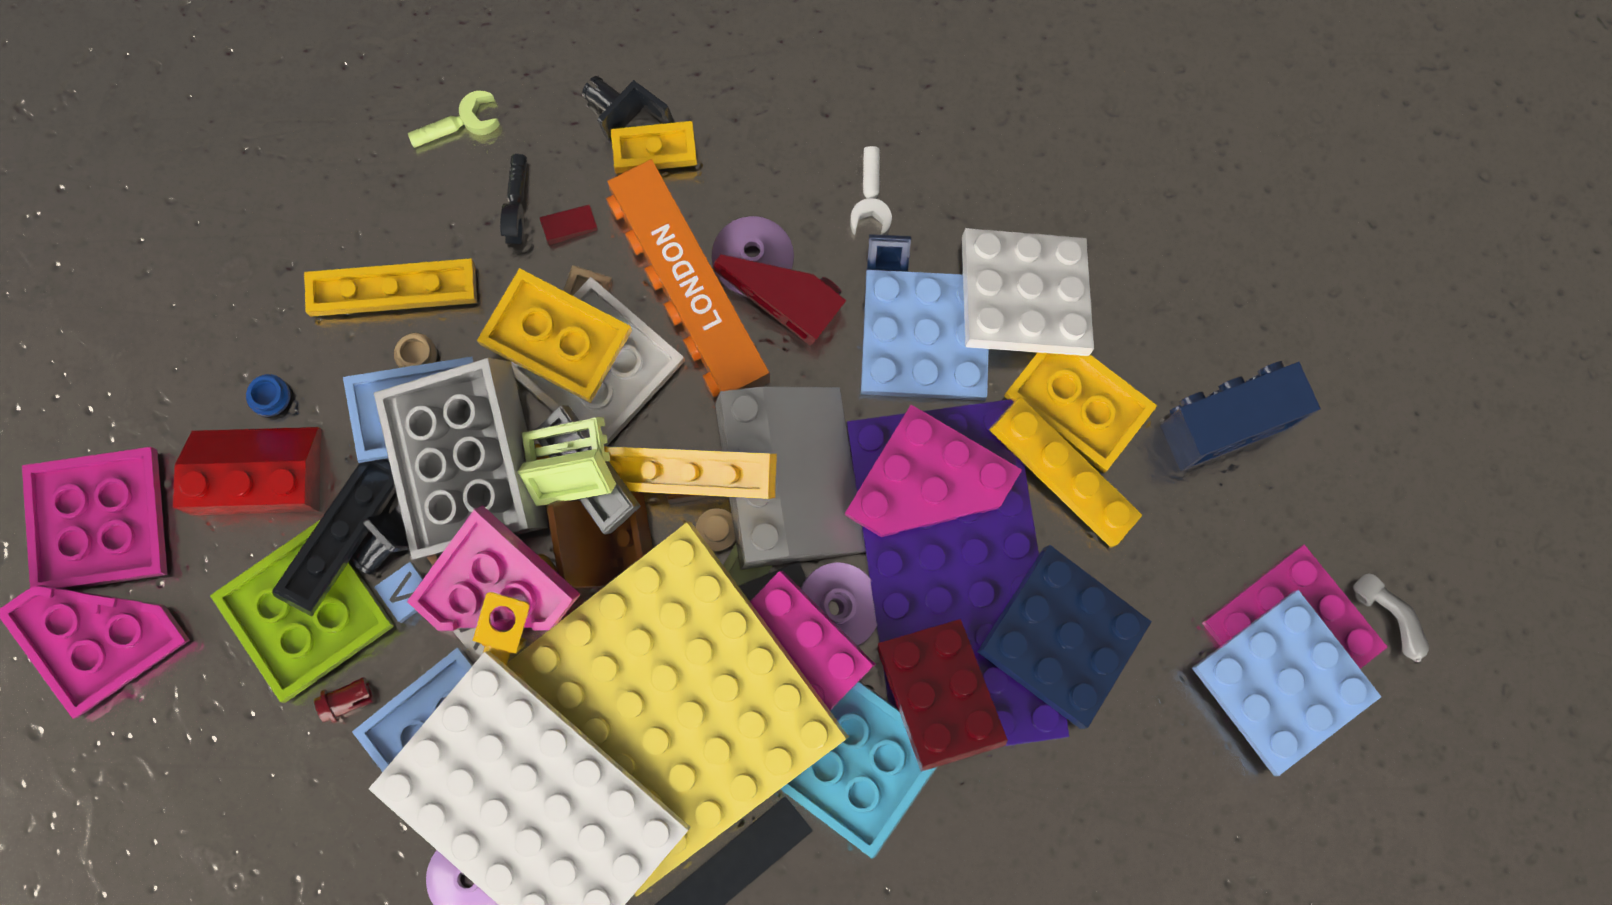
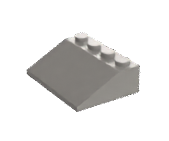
M485 358L374 392L412 560L442 554L473 510L482 505L516 536L549 527L545 505H535L517 472L521 465L526 462L522 433L527 432V427L511 361Z
M754 387L721 391L716 400L715 407L722 451L777 454L775 498L729 497L740 570L865 553L862 526L845 516V512L857 494L840 387Z

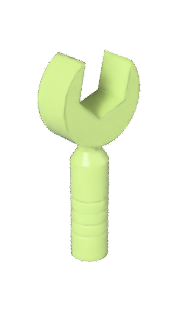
M486 91L471 92L460 102V116H449L408 132L413 147H419L454 133L463 125L468 131L476 135L492 133L500 125L498 119L480 121L475 115L480 104L495 102L493 95Z

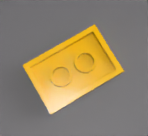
M519 268L478 337L477 342L494 353L591 403L630 336L632 328L630 325Z
M1037 353L1004 395L1006 399L1013 401L1022 397L1079 454L1103 473L1110 468L1157 407L1155 403L1092 355Z

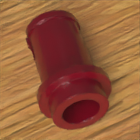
M365 677L331 692L324 689L320 691L319 697L314 698L316 711L323 723L329 720L333 723L338 722V716L375 702L373 692Z

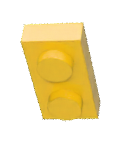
M692 121L611 129L616 174L624 173L650 159L653 160L657 169L697 165Z

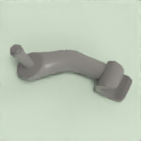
M1369 573L1363 575L1353 587L1356 592V599L1366 606H1371L1374 601H1377L1391 611L1399 623L1403 654L1415 662H1421L1429 651V644L1415 610L1412 606L1388 591L1378 577Z

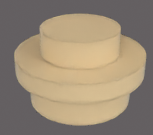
M411 333L402 337L396 344L394 359L399 368L434 363L437 359V349L433 341L426 335Z
M715 508L704 512L699 517L696 529L712 551H723L734 544L736 539L732 514L730 512Z

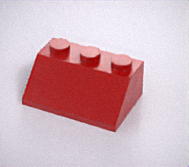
M321 428L191 431L174 467L173 508L189 515L319 512Z

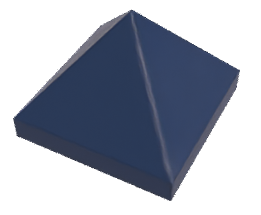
M869 234L867 270L908 272L911 236Z

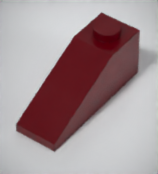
M722 254L716 259L712 268L717 274L809 346L816 341L847 301L840 296L842 291L833 281L826 277L819 279L810 273Z

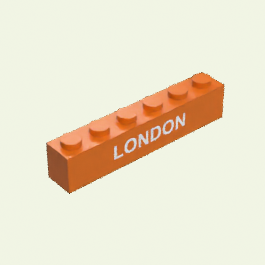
M650 159L608 180L607 183L611 196L607 197L606 201L616 220L624 217L630 228V231L626 232L625 236L635 255L643 252L649 263V266L645 267L644 271L655 291L662 288L669 301L664 303L663 306L674 326L681 323L688 337L683 339V343L694 362L699 359L703 362L708 373L702 375L712 397H717L721 391L763 387L770 383V372L653 160Z

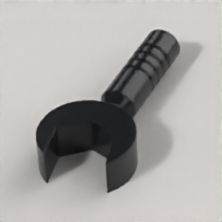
M513 154L510 161L507 200L509 203L502 205L500 217L501 236H506V244H522L524 212L520 203L524 197L527 157L523 154Z

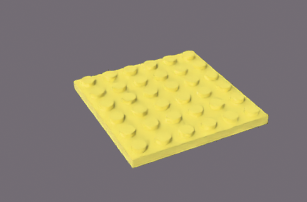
M686 522L507 663L509 669L690 826L687 833L636 891V897L849 737L692 522Z

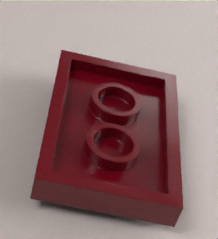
M961 619L878 643L877 651L921 772L1006 745L1008 739Z

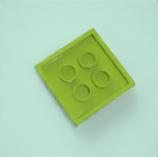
M319 521L210 595L260 673L282 703H286L394 627V624L351 561L348 562L312 617L273 596L272 590Z

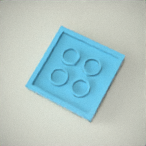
M859 681L831 710V713L849 737L783 786L781 790L873 859L937 767L920 771L898 708Z

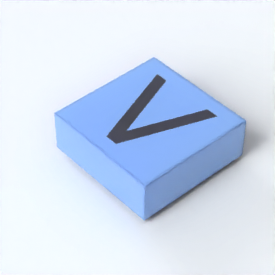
M409 562L374 587L398 622L403 623L417 613L407 603V600L424 578L415 565Z

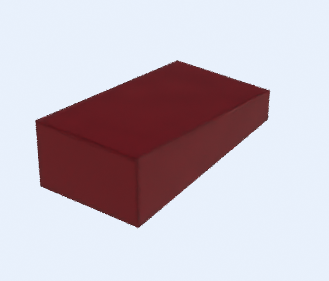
M590 205L539 217L549 246L598 230Z

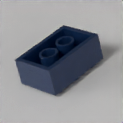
M1278 361L1258 370V375L1246 380V382L1243 376L1219 385V390L1209 394L1207 397H1205L1202 391L1180 400V405L1169 410L1171 416L1160 425L1180 471L1293 428L1319 411L1321 408L1300 362L1284 367L1283 362Z

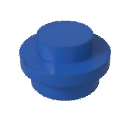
M265 374L255 378L249 384L246 400L248 406L255 413L271 417L281 413L287 407L290 400V390L286 382L280 377Z

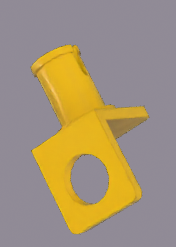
M495 592L487 593L472 641L481 643L485 646L483 653L490 651L507 666L510 653H517L525 647L527 639L521 638L530 604ZM498 606H506L515 614V624L509 631H498L491 625L490 615L493 609Z

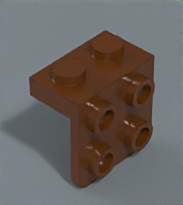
M631 491L641 507L610 534H603L581 501H555L548 504L547 513L556 570L573 588L605 587L653 549L643 492Z

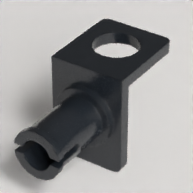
M599 76L590 78V81L596 85V89L589 83H586L583 88L582 96L604 111L598 117L597 122L604 136L609 141H612L611 129L625 128L642 108L664 124L675 123L667 104L635 80L621 94L605 83Z
M399 504L390 514L370 516L363 521V524L373 535L354 553L351 559L359 570L371 575L376 572V569L391 553L409 549Z

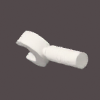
M868 146L864 148L863 194L866 199L861 200L854 206L851 212L850 226L855 235L858 221L873 216L883 225L881 235H887L891 227V211L883 201L876 199L879 195L880 148Z

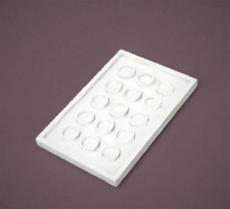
M486 651L480 656L369 788L373 794L498 905H625L690 829L687 823L490 651Z

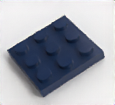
M1048 545L1042 549L977 652L1078 728L1086 729L1090 726L1152 621L1053 546Z

